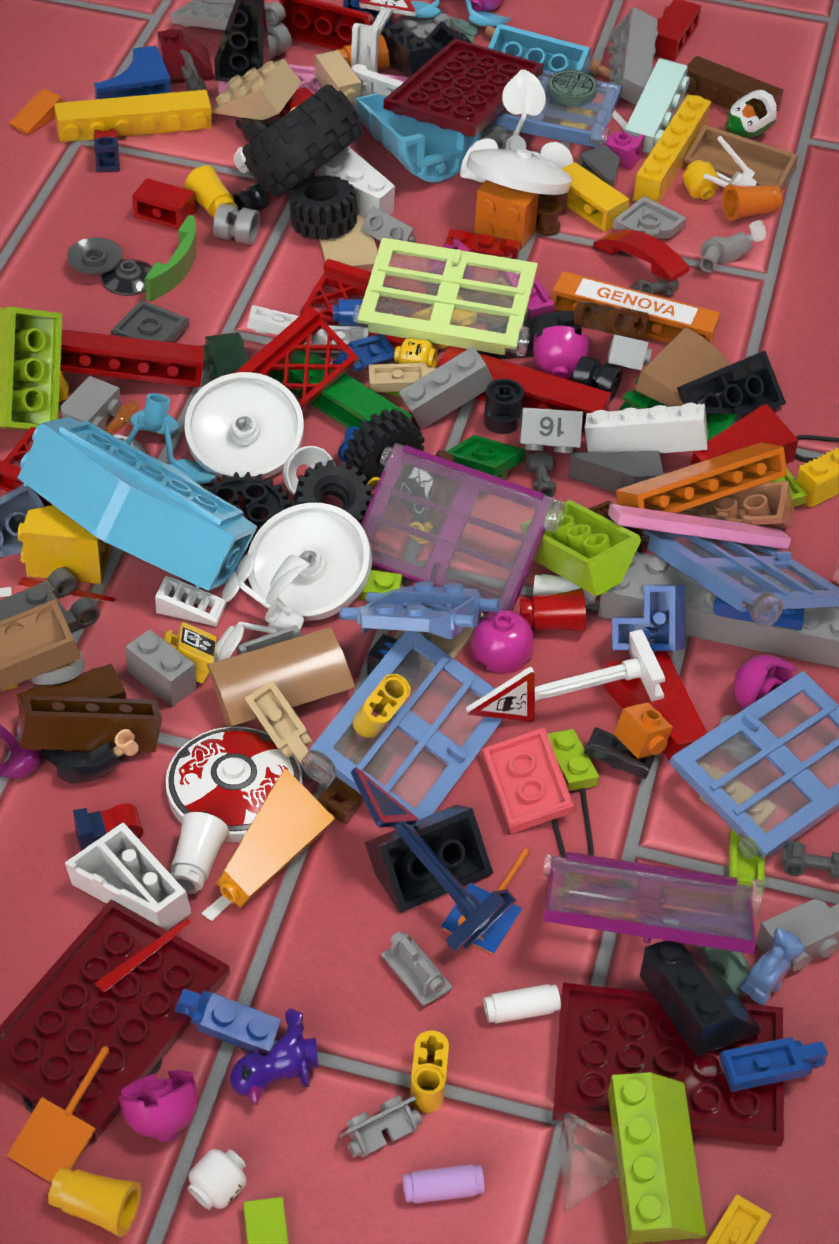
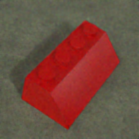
M279 0L286 13L285 19L280 22L288 29L291 39L332 50L352 45V27L355 23L372 26L375 21L371 14L318 0Z

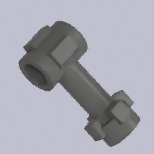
M660 277L661 281L653 283L644 280L633 282V285L629 288L649 294L663 292L664 296L674 294L673 292L678 290L679 282L678 279L669 282Z
M539 452L527 454L526 471L535 473L537 481L533 482V490L543 493L545 497L552 498L557 488L556 482H551L550 476H548V473H551L553 468L552 455Z
M798 841L788 842L785 845V849L782 850L781 864L784 865V872L791 876L802 875L806 867L829 871L831 878L839 879V853L832 852L831 857L807 854L806 846Z

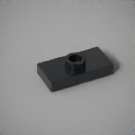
M597 727L594 728L584 751V754L603 761L615 769L624 770L645 780L656 756L651 755L637 759L614 734Z

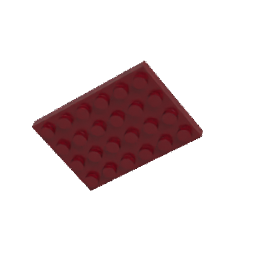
M454 39L383 100V109L391 111L396 115H405L415 118L419 122H428L438 125L442 129H451L461 132L465 136L475 137L505 109L502 102V94L506 84L520 70H527L538 78L543 74L544 64Z
M111 899L0 1025V1082L36 1104L43 1097L65 1110L104 1046L108 1047L109 1052L72 1113L75 1117L96 1128L92 1135V1138L96 1140L121 1110L119 1096H122L121 1090L133 1081L148 1076L191 1023L192 1017L174 1011L182 990L186 989L201 994L202 991L215 993L230 974V966L175 936L107 991L103 992L95 982L168 932Z
M563 982L552 1120L612 1127L608 1098V1087L612 1075L654 1073L684 1083L692 1136L782 1147L784 1141V1081L731 1092L719 1057L720 1053L726 1050L783 1039V1007L742 1003L761 1028L760 1034L696 1057L651 992Z

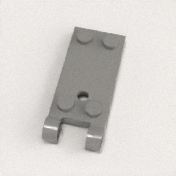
M193 0L170 13L169 17L172 24H180L183 27L196 26L225 30L236 0ZM279 2L265 3L266 21L270 25H275L285 19V10Z

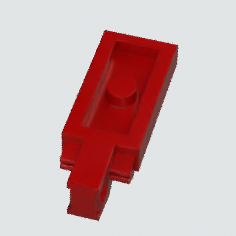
M450 229L444 245L448 243L452 246L455 244L453 240L457 239L466 245L471 252L516 260L520 252V242L493 237L487 234L466 232L464 230Z

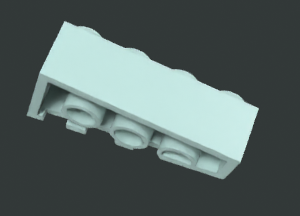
M658 59L625 128V133L631 136L645 135L642 152L651 153L685 100V92L690 81V77H687L686 65Z

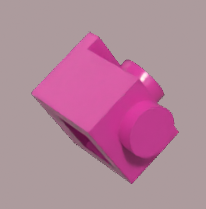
M615 131L613 136H606L603 145L609 147L620 157V166L633 170L642 157L645 135L640 134L638 137H634L625 132Z

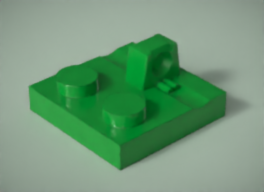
M473 435L446 451L454 457L453 462L504 480L507 478L508 470L524 461L525 449Z

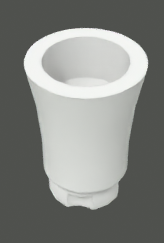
M190 812L183 816L180 838L171 864L170 874L187 894H197L199 890H202L204 882L208 880L217 854L229 835V828L222 820L203 812Z

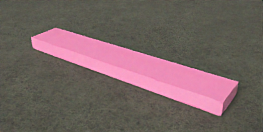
M610 504L608 511L609 517L619 526L779 549H789L791 538L779 528Z

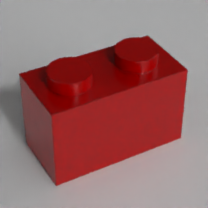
M146 178L132 195L133 217L179 230L188 215L193 216L195 214L194 191Z

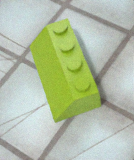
M18 307L0 308V429L28 431L31 426L37 428L44 422L58 419L62 313Z
M568 500L555 507L534 561L597 596L607 593L612 587L623 581L641 539L640 535L617 525L613 521L572 500ZM532 520L520 525L523 535H527Z
M654 1073L612 1075L608 1087V1098L627 1244L706 1238L684 1083Z

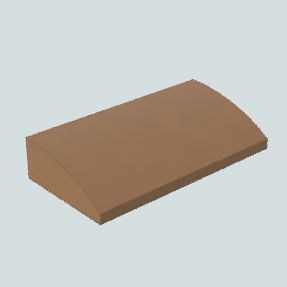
M704 124L683 159V163L688 165L697 160L709 162L713 165L715 171L728 178H732L737 171L742 173L743 170L717 140L721 136L745 165L755 172L752 177L757 181L755 186L776 185L782 191L797 168L798 155Z
M685 327L641 371L635 390L669 407L682 406L683 403L677 387L729 365V362L709 341Z
M56 599L0 621V691L81 658Z
M331 627L207 664L226 727L257 719V716L246 702L245 697L271 680L277 685L291 707L355 688L344 654Z

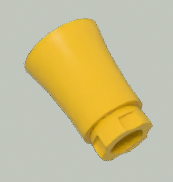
M200 166L187 176L184 189L194 191L195 200L211 217L215 218L217 208L221 203L237 207L232 195L227 191L212 166Z
M60 1168L52 1180L48 1193L49 1205L62 1209L66 1214L84 1219L108 1230L118 1237H123L130 1230L136 1218L142 1189L138 1181L119 1180L95 1175L79 1169L73 1171Z

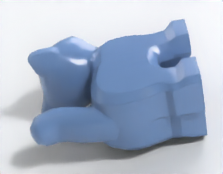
M776 928L774 931L773 948L769 949L755 963L748 976L740 984V989L751 996L750 998L758 1004L765 1005L771 997L770 993L772 991L777 992L782 986V979L791 966V960L799 957L804 952L805 945L801 943L800 938L793 932Z

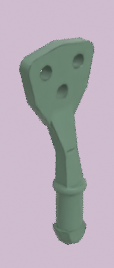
M451 18L449 23L458 32L463 33L472 44H475L474 37L478 33L477 26L461 19Z

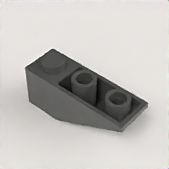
M659 451L570 453L568 478L616 493L617 489L664 474Z

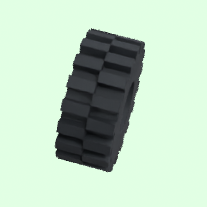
M387 409L382 410L380 416L376 413L372 414L370 421H362L360 423L361 429H355L352 432L354 439H348L346 445L349 449L345 450V455L348 457L346 460L351 467L354 466L359 469L357 473L359 476L365 475L367 478L366 483L374 477L381 478L383 471H386L387 466L391 463L396 445L402 447L406 445L424 451L422 443L425 440L422 433L403 412H398L397 409H392L390 413Z
M328 460L326 466H323L322 462L315 463L314 470L309 467L305 470L304 476L301 475L294 495L293 506L304 503H321V497L333 495L342 500L344 503L342 509L351 514L361 525L373 497L370 496L372 488L370 484L365 485L367 478L364 474L359 477L357 476L359 469L354 466L349 470L346 468L347 463L342 461L339 466H334V460Z

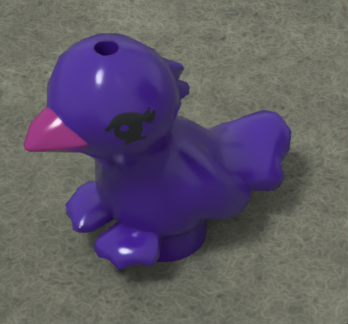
M291 1008L285 1012L288 1029L285 1035L273 1045L266 1056H260L259 1050L256 1049L253 1054L247 1052L244 1057L234 1064L230 1072V1084L236 1093L247 1097L251 1103L258 1105L263 1091L270 1083L277 1079H291L300 1076L303 1086L309 1087V1069L318 1068L316 1038L304 1039L302 1034L304 1030L302 1023L303 1014Z

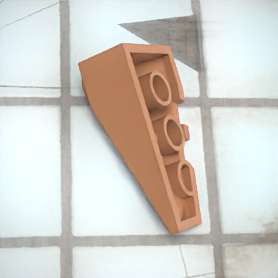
M789 481L764 483L678 512L677 514L779 528L782 530L792 528L795 508Z

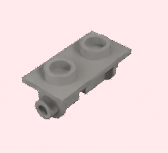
M372 206L361 227L362 231L382 241L383 237L416 243V238L412 234L414 228Z
M399 931L391 937L392 947L381 953V956L423 1007L453 989V986L409 934H403Z
M398 1095L379 1105L382 1110L381 1113L370 1118L368 1113L364 1112L347 1121L346 1124L349 1129L341 1133L339 1137L341 1139L347 1135L350 1136L352 1141L348 1143V1148L354 1158L359 1155L364 1158L367 1154L387 1145L381 1132L384 1129L387 1130L392 1142L411 1132L417 1131V1126L422 1124L421 1116L416 1109L411 1111L408 1104L416 1100L415 1096L403 1101L401 1096Z

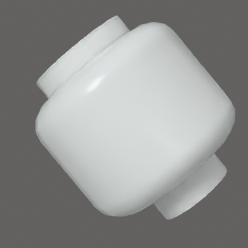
M211 1149L189 1171L188 1178L191 1184L187 1188L191 1195L206 1209L210 1210L212 1207L223 1209L246 1186L247 1180L242 1171L246 1164L231 1149L226 1153L218 1149Z

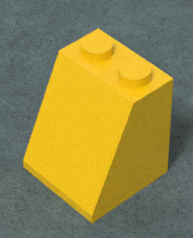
M54 505L28 510L25 522H20L18 527V541L23 542L21 563L26 565L27 577L48 579L53 571L65 567L71 571L78 582L102 584L112 545L91 534Z

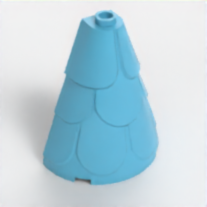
M374 93L355 98V110L361 118L360 122L374 139L381 142L413 175L428 182L444 181L457 174L461 170L465 154L475 142L480 140L482 135L481 131L475 137L465 136L458 131L442 129L438 125L419 122L415 118L405 115H396L391 111L383 109V100L387 97L385 95Z

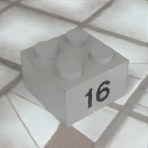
M523 407L521 409L519 443L525 444V450L543 451L544 445L554 446V452L573 453V447L580 448L583 412Z

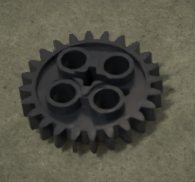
M234 472L232 479H229L224 474L222 475V482L214 479L211 480L212 488L203 486L207 491L240 509L238 494L242 495L245 518L257 526L246 549L247 552L259 529L274 515L292 507V501L288 498V492H282V485L273 486L272 478L267 479L265 482L262 481V474L257 475L255 479L251 478L250 472H247L241 478L237 472Z

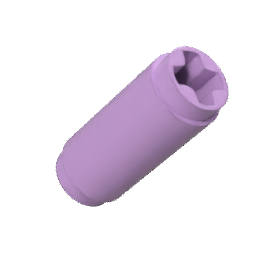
M473 1164L410 1171V1174H403L406 1203L414 1202L416 1204L474 1197L477 1194L484 1193L481 1165L473 1166Z

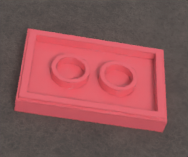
M545 727L481 749L511 834L576 812Z

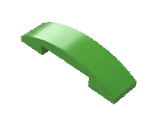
M188 215L179 228V247L168 263L156 262L145 277L146 300L153 301L174 289L192 268L197 251L194 216Z

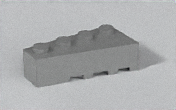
M632 7L608 35V41L612 43L608 49L609 53L613 55L609 61V67L613 68L610 73V83L621 85L619 97L636 105L654 69L652 61L656 53L654 45L658 36V30H656L658 19Z

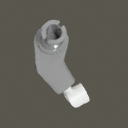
M759 220L749 225L751 233L745 235L742 231L730 237L714 236L707 239L700 249L702 255L700 268L705 272H712V269H716L717 263L734 262L753 248L750 243L751 241H762L765 239L767 234L765 225Z

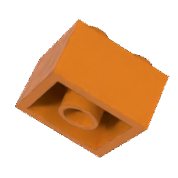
M485 180L477 190L474 233L520 242V250H522L535 234L539 194L509 188Z

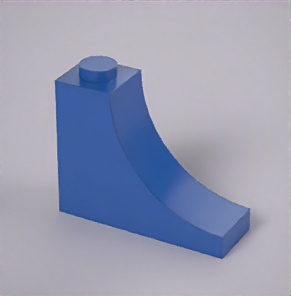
M157 45L133 48L132 63L124 72L114 78L94 83L95 100L171 93L170 76Z

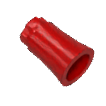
M582 588L562 593L532 596V599H519L520 615L527 620L531 629L534 628V631L573 630L586 632V609Z

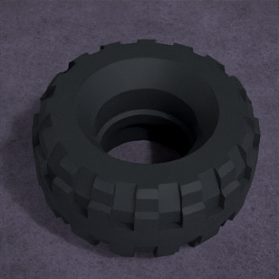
M327 84L246 144L242 149L246 159L245 165L264 190H269L274 196L279 197L357 140L363 133V128L359 122L361 118L344 93L337 91L332 85Z

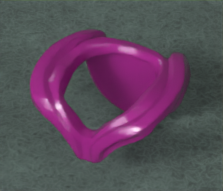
M0 725V739L5 741L11 750L9 759L5 763L0 764V776L21 779L30 775L41 763L40 750L20 749V744L5 727Z

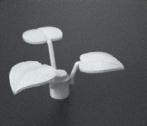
M520 70L506 84L502 94V102L506 110L514 115L521 114L513 136L504 141L502 149L515 151L518 148L526 150V142L519 136L526 119V114L536 116L541 113L545 105V92L539 80L527 70ZM481 139L469 148L461 165L460 176L462 178L480 183L485 182L486 179L474 174L468 169L466 164L469 153L473 150L498 149L497 143L492 139ZM550 142L545 144L541 148L540 154L531 151L532 155L547 160L561 169L573 163L570 151L561 143Z
M246 554L237 566V570L231 574L222 592V599L229 602L236 595L239 588H241L269 609L265 616L268 626L238 622L235 627L230 626L216 643L214 662L231 657L243 636L244 629L267 632L269 634L295 625L301 629L304 618L286 606L280 600L279 595L299 573L310 566L307 561L296 555L288 556L273 576L270 583L271 589L265 600L244 583L253 570L254 557Z

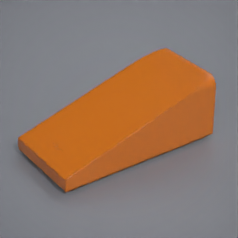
M44 88L9 122V126L26 135L33 133L56 118L54 103H62V98Z

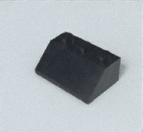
M392 24L389 28L382 29L381 31L387 45L389 63L408 78L438 53L436 49L403 24Z
M454 805L420 819L414 825H409L415 829L462 886L493 874L473 808ZM397 829L365 842L375 875L398 912H404L447 893L402 840Z
M667 940L645 947L640 977L696 1057L760 1034L761 1028L703 949L692 944Z

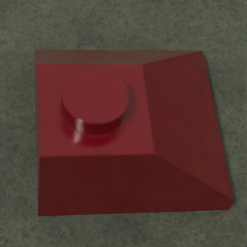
M182 29L157 31L158 50L170 76L171 84L186 83L185 80H187L181 68L185 66L181 50L187 51L192 56L198 75L204 81L215 80L206 47Z

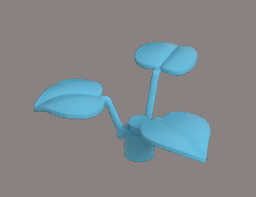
M435 0L432 4L420 1L411 2L416 10V17L430 18L441 13V10L437 8L440 0ZM466 0L470 15L468 20L476 25L486 27L488 25L497 26L498 23L503 24L511 20V17L506 18L491 12H475L472 9L470 0Z
M148 394L144 409L130 417V424L134 428L127 440L123 442L131 445L139 429L165 434L167 460L170 466L176 468L197 484L208 483L212 479L216 480L217 476L206 471L198 463L187 459H180L178 461L174 459L170 434L176 433L179 430V424L168 414L171 400L162 394Z

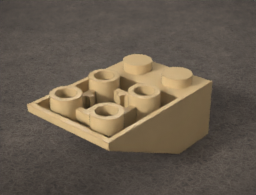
M284 58L274 63L269 61L260 69L252 68L241 77L236 75L227 83L229 87L216 97L215 100L217 102L211 109V112L264 120L279 114L302 82Z

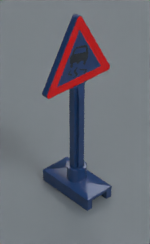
M355 767L350 773L375 824L379 828L394 827L397 829L402 840L457 904L456 908L466 919L445 941L454 951H457L462 945L465 949L469 948L516 901L515 897L508 889L493 891L481 904L473 894H469L415 829L409 826L414 825L418 818Z

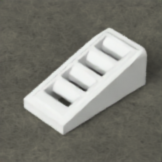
M167 576L164 577L155 597L156 613L217 627L227 605V602L218 596ZM195 603L199 604L198 608L193 607ZM207 606L212 607L210 614L205 612Z

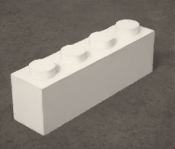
M686 403L682 406L673 407L658 405L647 409L626 408L622 411L607 412L605 410H597L593 413H587L585 433L588 452L659 451V453L707 450L708 431L705 404Z

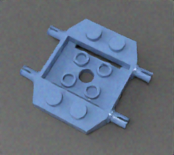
M424 581L385 593L368 592L366 596L367 605L360 606L359 608L341 607L340 619L357 621V624H360L361 634H365L371 629L420 631L452 640L461 634L463 628H476L481 619V612L499 613L501 610V600L484 599L480 597L477 589L463 588V584L449 583L445 584L444 587H435L433 582Z

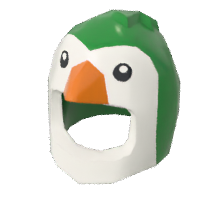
M756 90L736 101L727 112L726 131L748 139L756 138L766 132L776 121V103L773 96L764 90ZM750 99H759L765 104L767 114L761 120L758 119L754 108L750 105Z

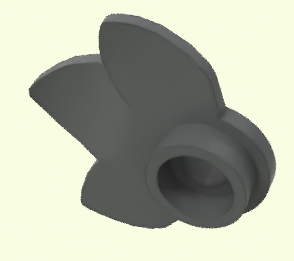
M181 50L180 52L185 60V66L181 68L187 78L185 82L188 90H207L203 78L198 75L197 69L193 64L192 56L187 51Z

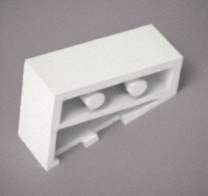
M349 146L315 171V176L340 177L349 181V184L354 186L357 215L367 218L372 206L389 215L394 212L395 185Z
M124 822L65 862L73 886L106 904L112 899L167 931L192 914L186 891Z

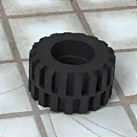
M315 176L304 179L303 182L291 188L289 194L291 225L294 231L301 234V236L310 237L315 240L337 238L340 235L347 234L348 230H352L355 227L354 224H357L354 186L349 184V181L336 176Z

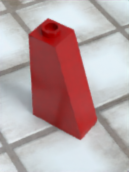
M764 404L707 442V450L693 451L691 465L758 443L783 446L785 462L787 464L794 461L799 440L767 404Z
M667 651L655 652L654 655L665 676V682L659 683L664 693L663 699L651 702L640 677L631 680L624 678L602 685L622 709L648 702L673 726L667 740L668 744L662 751L670 760L673 755L707 734V731ZM631 657L606 662L605 668L620 665L622 661L629 660Z

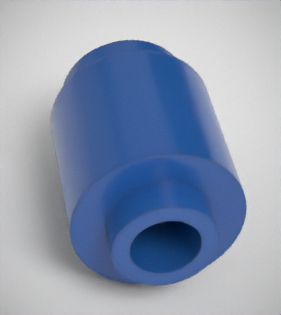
M339 299V305H333V322H339V326L366 327L368 324L357 323L363 299Z

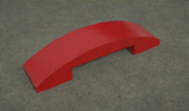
M631 229L616 230L593 242L594 247L611 255L622 250L651 263V273L669 282L690 272L688 264L671 247L641 231Z

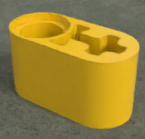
M399 674L386 675L354 715L352 723L359 735L366 738L377 736L410 694V685L403 676ZM373 710L379 713L377 717L371 714Z
M434 1030L421 1033L415 1041L410 1098L415 1096L416 1100L411 1102V1104L422 1113L437 1111L444 1101L449 1042L442 1033ZM427 1055L435 1056L434 1064L426 1063ZM430 1086L433 1087L434 1090L427 1091L422 1089L421 1087Z

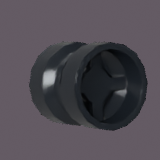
M254 183L248 186L246 191L240 190L232 195L238 211L242 208L259 211L266 208L269 204L267 193L259 183Z

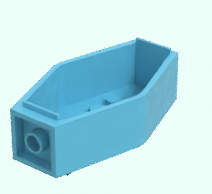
M71 417L44 422L35 429L32 440H34L33 445L20 462L22 469L18 479L24 483V487L29 486L102 541L195 584L197 589L203 588L210 591L225 584L231 574L236 571L257 529L256 525L243 517L244 512L207 491L176 468L135 449L89 421L79 422Z

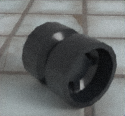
M585 355L580 358L572 381L610 392L611 402L618 391L623 371L621 367L605 363L602 366L598 359Z
M497 379L488 384L483 419L484 425L488 430L498 434H510L520 427L524 390L518 382L510 379Z

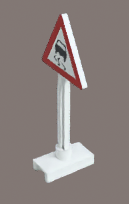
M410 0L360 1V8L378 10L380 12L372 26L355 23L352 27L351 69L356 64H362L368 70L377 73L379 35L391 13L416 16V10Z
M641 629L630 632L629 655L631 659L622 661L620 665L546 683L535 687V672L532 667H529L466 707L468 715L533 722L535 720V701L624 678L631 680L639 677L652 702L664 698V693L659 683L665 682V676Z

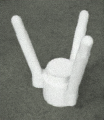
M719 136L717 140L743 172L737 171L730 179L716 171L719 179L708 174H704V179L724 188L729 184L755 186L757 181L752 178L755 172L749 169L729 144Z

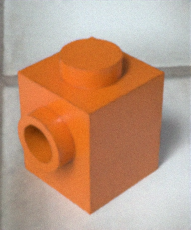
M647 702L624 708L613 734L637 759L662 753L668 744L667 740L673 726L662 717L659 711L655 710Z

